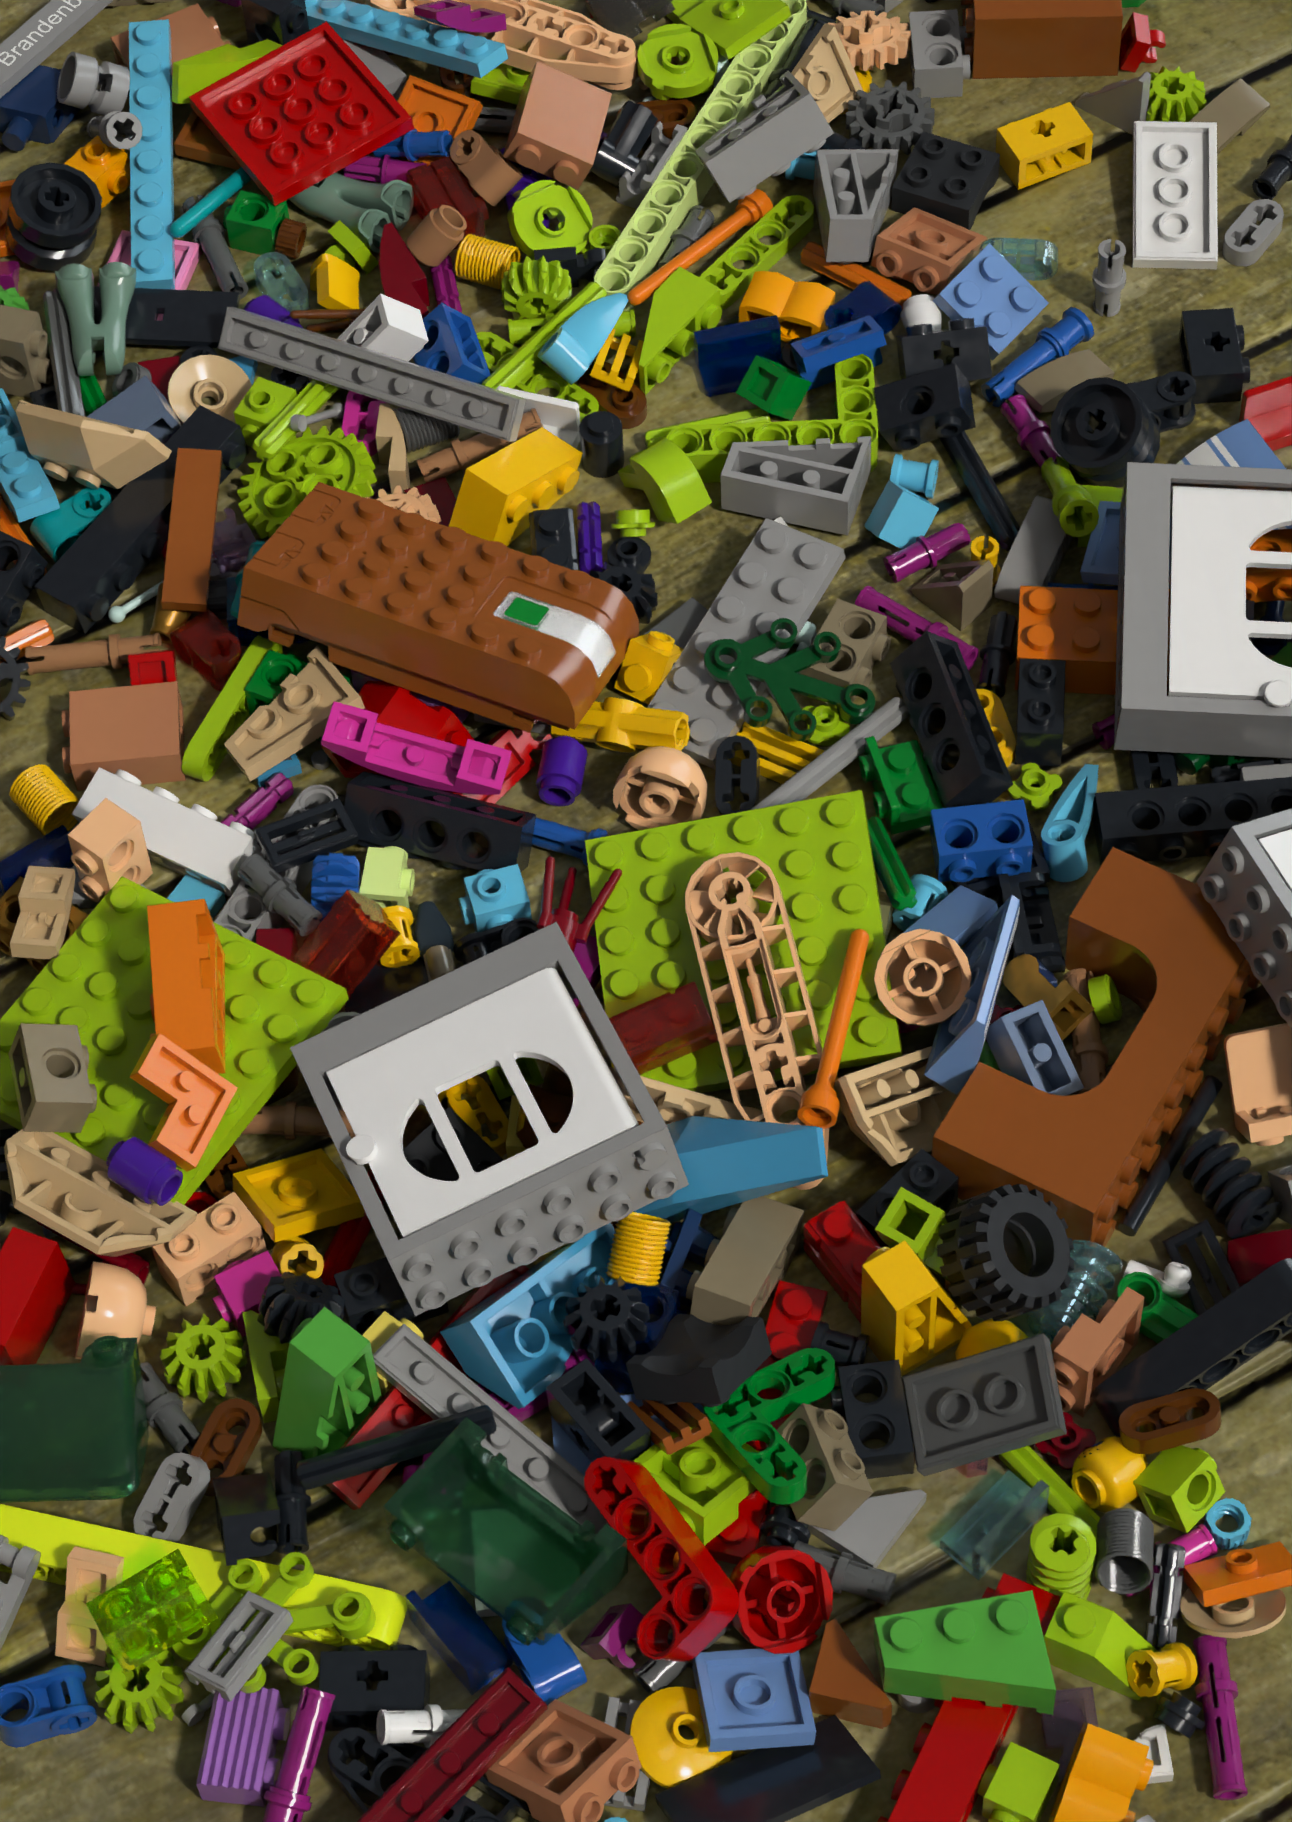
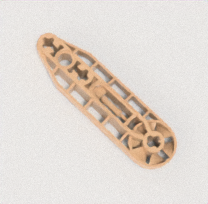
M365 0V4L384 11L396 12L399 15L413 19L424 20L414 15V6L441 0ZM453 0L469 4L471 10L485 8L505 14L507 30L478 33L456 29L460 32L483 36L486 39L505 44L508 59L503 62L504 64L531 72L536 62L539 61L577 79L611 90H624L630 88L635 83L638 72L635 42L627 36L603 28L581 13L540 0ZM435 24V25H438V26L450 28V27H447V26Z
M741 852L720 854L704 862L691 876L685 891V909L734 1104L743 1120L780 1123L778 1122L779 1118L784 1112L794 1109L798 1110L801 1096L807 1091L803 1075L819 1068L823 1047L782 891L771 868L756 856ZM729 868V872L723 873V869ZM758 870L766 876V879L753 892L747 878ZM736 897L737 902L731 904V899ZM757 899L772 903L768 914L759 913ZM781 914L783 924L777 925L778 919ZM699 935L710 944L702 947ZM788 939L795 967L775 969L770 946ZM724 959L730 983L713 990L706 962ZM762 963L764 964L777 1017L771 1018L770 1011L767 1008L761 976L756 974L754 967ZM740 969H748L749 976H747L746 980L751 990L757 1023L752 1024L738 971ZM799 981L806 1010L787 1013L781 988ZM735 1002L741 1026L724 1033L717 1004ZM810 1024L818 1054L798 1057L792 1031ZM746 1045L752 1070L735 1077L727 1047ZM777 1068H781L783 1082L786 1086L784 1088L778 1089L773 1079L775 1077L774 1070ZM757 1088L763 1114L750 1120L742 1107L738 1091ZM798 1117L790 1123H784L808 1126L804 1124ZM829 1128L823 1129L826 1162L828 1157ZM824 1178L794 1186L793 1188L799 1190L812 1189L818 1186Z

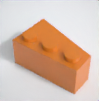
M205 899L147 906L153 993L150 995V1008L156 1033L150 1034V1038L160 1033L216 1073L223 1074L225 1073V953Z

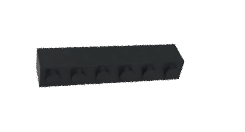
M200 405L164 444L172 451L169 458L130 481L34 586L46 613L84 634L96 621L101 620L107 613L108 608L124 590L129 589L133 585L136 577L143 569L161 554L164 543L168 540L177 449L190 448L222 451L221 484L234 469L243 463L246 455L249 453L240 425Z

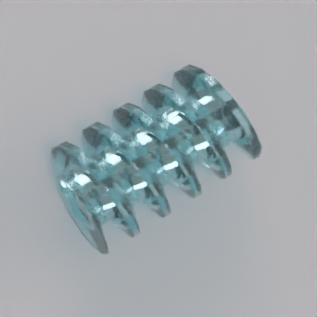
M1086 1240L1072 1241L1074 1249L1070 1250V1257L1074 1259V1270L1067 1272L1071 1278L1068 1288L1061 1290L1063 1296L1056 1302L1028 1313L1027 1323L1035 1335L1043 1333L1050 1339L1051 1345L1059 1330L1065 1325L1071 1328L1082 1313L1092 1320H1096L1099 1314L1096 1306H1103L1107 1301V1294L1104 1290H1111L1114 1287L1115 1278L1113 1275H1117L1123 1269L1122 1260L1110 1249Z

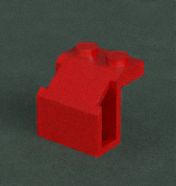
M367 681L358 693L365 706L364 710L378 713L377 723L463 747L466 746L467 739L474 740L454 712L445 706H428L409 694L411 691L385 681ZM323 745L321 746L345 778H355L363 771L386 776L360 766L332 752Z

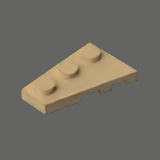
M824 24L791 74L811 93L829 124L848 108L849 100H856V92L858 90L863 91V88L835 26Z
M318 645L307 656L309 663L297 676L290 674L280 684L282 692L269 705L259 706L224 743L228 754L250 782L323 736L334 701L365 709L359 694L333 663L329 662L328 657Z

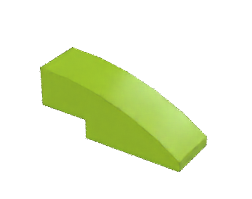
M268 39L243 48L226 44L174 62L172 102L177 104L190 103L189 96L283 45Z

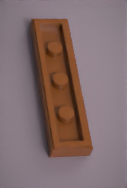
M177 449L161 599L162 609L207 612L222 465V451Z

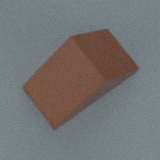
M835 1618L826 1623L809 1690L812 1713L828 1717L836 1715L841 1720L883 1729L891 1724L892 1703Z

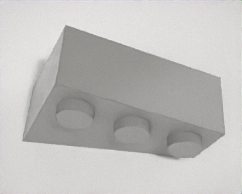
M899 149L816 150L813 196L826 262H837L840 264L868 262L892 199V186L896 179Z

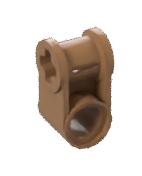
M473 130L461 132L451 144L450 157L452 161L468 178L472 188L494 207L523 177L516 166L503 157L499 149L488 145Z

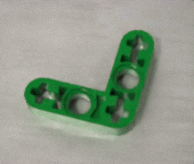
M819 1348L800 1350L756 1371L722 1405L704 1407V1414L707 1416L712 1429L710 1436L757 1490L772 1503L789 1505L803 1498L807 1491V1468L803 1459L770 1423L795 1411L802 1403L810 1404L833 1390L835 1386L834 1358L830 1353ZM766 1388H774L780 1390L783 1395L776 1399H763L757 1393ZM752 1440H759L765 1442L768 1447L760 1452H749L744 1450L742 1445ZM775 1464H776V1472L780 1475V1477H777V1478L774 1477V1465H775Z

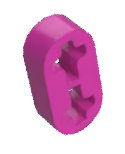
M349 390L346 397L342 430L345 437L353 433L358 443L363 441L370 456H373L378 452L375 435L380 403L386 402ZM370 401L368 412H362L361 407L365 405V402ZM367 429V434L364 435L363 440H358L360 430Z

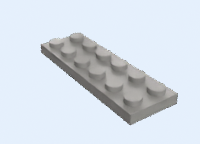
M768 518L764 520L647 707L671 711L676 710L684 712L689 716L690 736L688 744L682 749V752L688 754L696 762L716 770L717 748L728 737L736 736L745 722L744 709L729 683L724 684L715 681L705 670L704 655L709 645L720 639H732L742 644L770 631L772 623L779 618L792 620L797 626L798 636L844 562L845 553L843 548ZM785 629L775 631L780 638H789L791 636ZM774 648L755 658V660L771 664L784 658L790 648ZM729 655L719 656L720 660L726 664L735 662L734 658ZM748 678L756 695L761 696L766 688L765 684Z

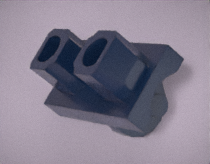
M689 1209L685 1214L683 1222H676L672 1226L669 1237L666 1240L667 1244H665L666 1249H664L665 1254H663L664 1259H662L663 1263L661 1264L663 1268L660 1269L662 1273L659 1274V1284L648 1287L644 1297L645 1301L657 1306L667 1298L685 1306L692 1304V1300L686 1299V1291L693 1273L682 1268L685 1259L687 1258L705 1267V1257L714 1238L720 1240L699 1226L702 1214Z

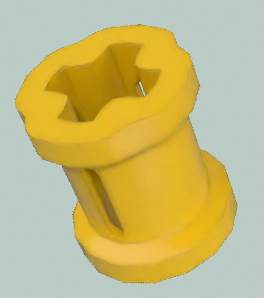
M388 906L375 912L371 917L372 928L378 933L381 948L378 950L380 963L388 968L408 966L420 957L418 943L413 941L410 927L413 924V914L405 906Z
M298 1236L293 1239L279 1241L272 1249L271 1257L281 1275L284 1272H291L296 1276L306 1273L314 1279L322 1275L324 1268L323 1256L304 1238ZM299 1251L307 1258L305 1263L297 1264L295 1271L288 1265V1261L297 1259Z
M1180 1642L1166 1644L1161 1651L1157 1652L1152 1650L1134 1651L1128 1657L1126 1663L1128 1683L1132 1690L1140 1697L1157 1696L1163 1689L1169 1687L1177 1691L1188 1689L1195 1683L1197 1678L1195 1656L1188 1646Z

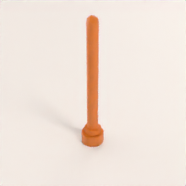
M755 189L752 194L738 200L735 213L631 289L627 294L628 302L634 306L640 305L652 296L679 266L685 270L745 225L754 226L773 208L768 195L760 189Z
M856 929L850 935L815 1084L811 1085L801 1096L797 1115L808 1126L826 1129L834 1126L837 1121L840 1101L837 1098L834 1086L869 943V935L863 929Z

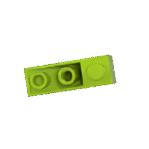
M680 266L653 295L639 361L640 390L645 395L657 383H662L668 377L671 368L682 357L688 356L693 351L696 342L708 330H713L718 325L722 316L720 288Z

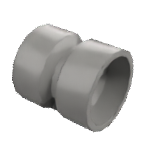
M71 52L65 59L60 72L57 99L59 103L79 109H84L89 105L91 112L105 115L112 111H122L129 91L130 71L128 67L103 61L98 65L94 57Z

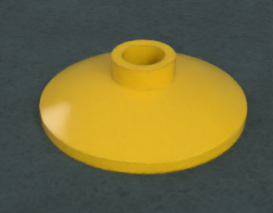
M675 1686L658 1690L649 1695L639 1705L632 1717L629 1735L632 1736L641 1763L640 1769L648 1778L662 1787L669 1789L731 1760L733 1751H708L698 1694L695 1689ZM685 1725L694 1732V1739H684L679 1734L678 1726Z

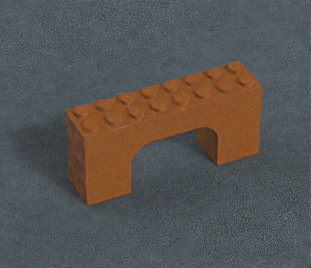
M961 0V5L969 6V8L962 9V26H965V33H970V38H964V55L970 56L972 79L1118 76L1123 21L1122 0Z
M1114 847L1108 853L1069 916L1065 969L1070 971L1083 968L1086 969V973L1090 970L1094 977L1107 974L1113 979L1118 993L1134 1001L1144 1012L1109 1073L1100 1084L1087 1092L1061 1096L1041 1091L979 1061L933 1135L932 1157L959 1177L958 1198L961 1200L969 1199L1008 1184L1011 1186L1016 1184L1027 1185L1029 1191L1036 1189L1043 1193L1044 1202L1052 1201L1058 1208L1057 1216L1059 1219L1064 1218L1068 1226L1065 1231L1067 1238H1072L1074 1247L1070 1252L1087 1261L1097 1245L1104 1248L1108 1244L1116 1227L1117 1221L1113 1220L1119 1207L1127 1209L1130 1206L1139 1186V1183L1135 1181L1142 1169L1149 1172L1153 1167L1161 1145L1157 1144L1163 1132L1170 1135L1174 1131L1182 1113V1108L1179 1105L1184 1096L1192 1098L1195 1095L1204 1075V1072L1200 1070L1206 1059L1214 1061L1219 1054L1225 1039V1035L1221 1033L1227 1023L1235 1025L1240 1018L1246 1003V999L1242 997L1248 987L1255 990L1261 982L1253 974L1250 964L1237 944L1229 937L1226 927L1211 904L1205 900L1197 884Z

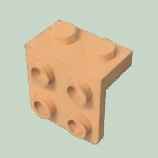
M1288 1023L1229 1034L1224 1039V1050L1235 1128L1251 1143L1255 1142L1258 1146H1271L1282 1143L1284 1136L1292 1135V1029Z

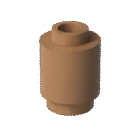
M441 205L438 209H432L407 238V245L417 263L423 266H439L463 239L464 230L467 227L466 221L456 209L449 205Z

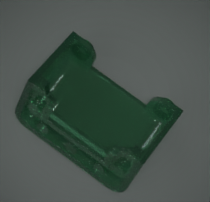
M100 1337L84 1350L81 1363L0 1365V1503L112 1500L126 1497L138 1489L149 1441V1431L137 1338Z
M466 1417L383 1506L385 1519L389 1525L386 1533L398 1547L407 1552L413 1548L507 1622L506 1628L518 1641L527 1646L532 1642L538 1645H545L610 1593L627 1575V1539L608 1524H605L595 1534V1525L586 1519L581 1525L512 1473L508 1469V1462L505 1456L500 1452L494 1456L488 1449L482 1447L481 1442L486 1438V1432Z

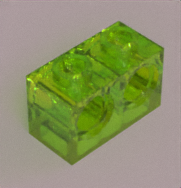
M179 1549L174 1550L86 1603L105 1642L125 1674L218 1619Z

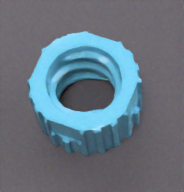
M1225 1498L1217 1501L1205 1514L1204 1525L1211 1533L1216 1546L1221 1548V1550L1228 1549L1229 1551L1244 1545V1541L1247 1540L1250 1532L1252 1518L1248 1514L1245 1504L1233 1498ZM1224 1515H1229L1235 1518L1239 1527L1231 1532H1223L1216 1527L1215 1523Z

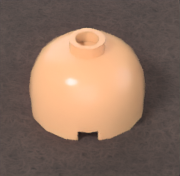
M648 747L630 757L613 788V803L616 809L620 804L621 808L627 813L625 821L638 830L699 820L706 805L707 782L699 764L688 754L670 747Z
M916 929L901 933L889 942L877 962L874 977L878 997L891 1015L907 1024L925 1027L943 1023L951 1018L966 1000L964 996L971 987L972 981L968 958L956 941L940 932L926 929ZM888 971L892 984L891 991H888L887 986Z
M93 1261L83 1303L81 1325L79 1326L75 1359L102 1363L115 1362L126 1358L135 1351L141 1335L151 1336L156 1306L147 1305L145 1286L140 1278L128 1269L113 1264Z

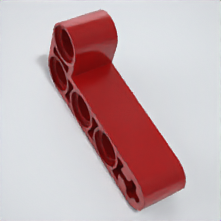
M607 1456L597 1458L591 1462L586 1470L584 1477L585 1490L662 1595L661 1600L639 1623L636 1633L637 1644L641 1652L648 1658L677 1662L690 1661L698 1656L733 1620L739 1607L738 1592L734 1584L646 1467L639 1462ZM649 1513V1524L645 1530L644 1519L646 1514ZM678 1552L679 1561L676 1569H674L673 1559L675 1553ZM707 1591L709 1601L706 1609L704 1610L702 1600L705 1592ZM672 1627L673 1640L671 1645L669 1646L668 1632Z

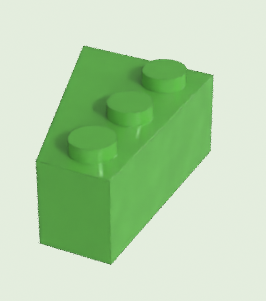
M326 1307L314 1318L305 1319L296 1328L292 1340L289 1342L272 1445L280 1453L283 1450L301 1451L305 1459L338 1450L382 1399L370 1341Z

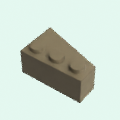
M764 1196L742 1202L739 1209L732 1207L724 1223L723 1237L721 1240L714 1238L708 1248L704 1262L705 1268L702 1272L695 1270L689 1281L686 1299L692 1300L690 1314L700 1320L717 1325H731L741 1322L747 1317H758L770 1296L775 1297L779 1280L783 1281L799 1246L804 1210Z

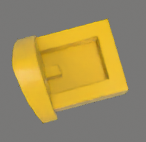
M328 253L321 254L313 262L310 269V289L317 291V303L327 309H359V271L338 257Z

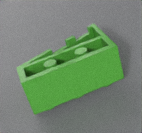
M1033 1590L874 1617V1647L884 1692L952 1701V1697L985 1701V1706L1002 1708L1003 1704L1037 1708V1713L1053 1715L1056 1687Z

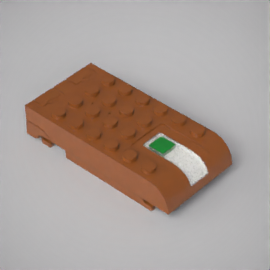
M318 482L291 515L244 566L237 622L238 626L252 631L260 632L268 629L270 641L287 647L293 644L295 634L328 646L329 662L528 733L532 730L535 720L566 731L570 728L575 730L625 659L630 639L639 636V619L633 604L620 589L606 581L594 578L581 570H571L551 563L541 556H531L508 548L503 543L473 536L460 528L448 527L427 520L420 514L407 513L384 505L379 500L367 499Z

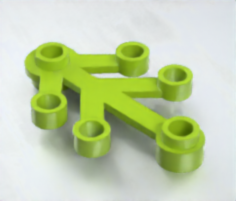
M301 1552L289 1553L281 1560L279 1565L281 1575L262 1595L263 1598L282 1607L298 1588H303L311 1582L314 1576V1569L308 1557ZM250 1560L237 1561V1565H232L228 1572L230 1583L205 1610H193L177 1619L171 1629L170 1642L175 1653L180 1658L192 1662L247 1591L256 1593L261 1588L263 1578L254 1562ZM295 1565L305 1566L301 1574L297 1576L289 1575L290 1569ZM243 1573H253V1577L249 1582L244 1584L237 1583L238 1578ZM346 1592L341 1594L330 1605L289 1610L293 1622L284 1634L335 1627L342 1637L359 1639L366 1636L373 1629L376 1615L369 1599L359 1592ZM359 1606L358 1611L354 1615L348 1617L342 1615L343 1611L348 1607ZM256 1610L241 1631L244 1632L260 1612L259 1610ZM204 1629L199 1638L194 1640L187 1639L194 1630ZM282 1639L278 1640L267 1655L269 1659L284 1669L289 1680L295 1685L304 1686L310 1684L318 1675L319 1668L313 1654L303 1648L294 1649ZM227 1647V1649L219 1657L215 1665H218L220 1661L224 1658V1656L228 1653V1651L230 1650L229 1647ZM298 1662H309V1666L304 1672H293V1668ZM262 1664L257 1667L255 1677L246 1681L240 1691L254 1693L264 1686L266 1672Z

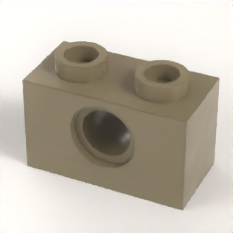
M0 305V388H3L6 394L31 398V392L43 389L45 384H50L53 378L52 362L47 348V333L43 331L39 312Z
M21 1023L8 1054L23 1131L81 1133L89 1113H93L96 1109L97 1091L94 1084H89L87 1074L89 1052L86 1045H81L78 1026Z

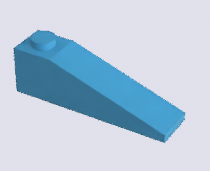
M691 1116L666 1124L689 1185L677 1190L668 1198L654 1201L634 1212L656 1216L674 1223L684 1220L685 1214L689 1209L704 1214L828 1177L823 1129L816 1126Z
M611 1223L584 1235L576 1242L566 1244L475 1305L440 1331L466 1375L518 1409L525 1407L546 1391L547 1386L562 1376L567 1368L564 1364L574 1350L571 1345L572 1336L565 1333L563 1324L565 1316L568 1315L565 1308L567 1299L578 1297L577 1288L580 1282L590 1288L596 1287L595 1282L599 1274L604 1278L606 1285H612L616 1281V1279L608 1277L605 1273L608 1271L606 1267H608L607 1264L610 1262L608 1260L611 1257L609 1254L612 1252L610 1249L613 1248L611 1245L614 1243L612 1239L615 1238L613 1234L616 1233Z

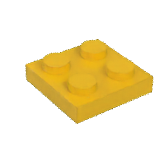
M322 1148L233 1173L234 1192L274 1243L293 1239L299 1235L329 1226H337L343 1222L364 1216V1208L355 1188Z

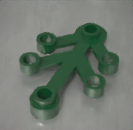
M779 618L775 620L771 625L770 631L742 644L732 639L717 640L709 645L705 652V670L715 681L724 684L729 683L744 709L745 721L752 727L759 728L767 725L770 721L773 707L767 698L756 695L748 678L765 684L788 723V734L797 741H806L813 736L816 728V718L811 712L801 709L792 692L836 705L839 716L850 724H861L873 713L876 701L873 692L868 687L861 684H851L844 688L798 673L820 662L830 663L838 657L841 641L832 632L819 633L813 645L771 664L755 660V658L774 648L788 649L794 644L798 629L796 624L790 619ZM785 629L791 636L789 638H780L775 631ZM829 643L833 646L834 650L825 652L820 649L819 644ZM729 655L734 658L735 662L726 664L720 660L719 656ZM859 696L865 700V703L862 705L854 704L850 697ZM760 707L765 711L766 715L757 717L751 713L750 709ZM804 721L809 725V729L799 730L795 727L794 722Z

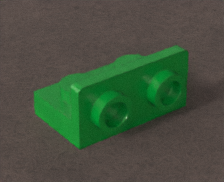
M874 736L865 738L864 755L858 757L863 781L865 783L872 782L875 792H872V802L876 816L879 819L885 818L891 835L929 826L931 810L942 809L943 807L928 767L923 759L918 741L912 740L879 749Z

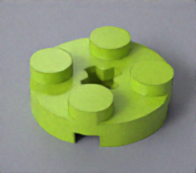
M685 24L663 25L653 29L647 35V40L642 46L640 44L638 49L637 71L642 82L650 88L652 96L659 100L688 98L700 93H706L712 89L718 69L719 56L714 41L703 32V37H701L699 34L691 32L692 27ZM678 57L680 61H687V63L674 65L671 64V58Z
M552 180L534 182L519 194L509 210L507 220L511 235L520 250L532 260H535L534 250L576 247V255H578L586 246L589 240L590 229L592 228L593 217L584 197L569 186L566 189L561 185H555L556 181ZM542 214H547L550 219L556 217L559 220V224L555 227L556 231L547 229L544 226Z

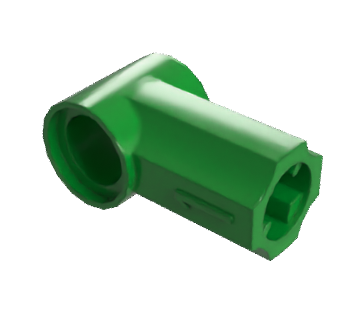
M1133 1272L1127 1274L1121 1279L1117 1287L1114 1301L1118 1300L1127 1287L1145 1297L1144 1302L1148 1307L1143 1308L1139 1334L1142 1333L1157 1344L1199 1316L1163 1293L1159 1282L1147 1273Z

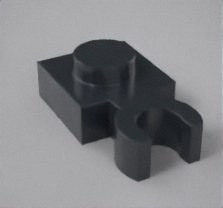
M576 247L534 250L535 260H539L544 255L546 262L559 260L561 268L569 270L571 288L579 287L578 279H587L594 282L595 274L606 258L605 249L602 248L590 249L584 254L576 255Z

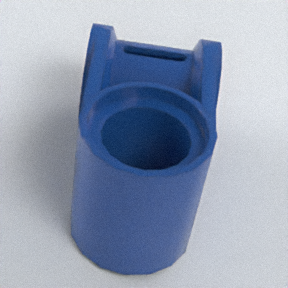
M522 1599L512 1603L506 1609L502 1619V1628L505 1634L504 1641L507 1651L518 1667L524 1683L546 1705L587 1683L586 1674L576 1654L567 1641L563 1640L546 1609L540 1603L534 1600ZM526 1625L528 1630H535L536 1633L528 1636L523 1630L518 1631V1629Z
M64 1665L49 1670L45 1674L1 1686L0 1740L11 1747H25L58 1735L76 1733L93 1725L97 1720V1713L95 1708L90 1706L87 1701L83 1683L86 1681L85 1669L80 1665ZM66 1695H69V1696H70V1700H71V1703H70V1704H66V1701H65V1696H66ZM22 1708L28 1710L26 1716L19 1721L10 1722L4 1720L5 1716L15 1709Z

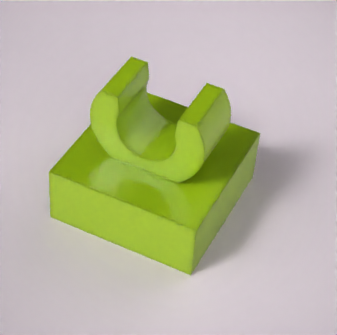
M340 220L328 230V233L337 244L329 247L325 253L338 257L352 267L356 263L366 274L370 273L379 264L365 244Z

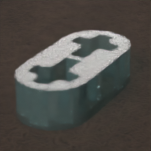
M991 238L984 241L979 248L980 253L990 243L1026 280H1047L1052 278L1058 270V248L1054 243L1047 240Z
M269 252L256 259L253 270L256 285L262 295L270 296L290 312L293 310L310 309L307 287L284 254ZM271 271L276 275L280 274V278L275 279ZM288 293L293 302H290L287 298L283 299V295Z

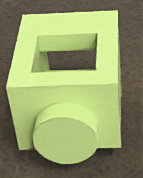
M396 846L384 848L368 847L359 890L364 919H371L375 912L388 906L398 905L410 909L408 896L411 897L413 895L415 871L407 867L408 853L404 849Z

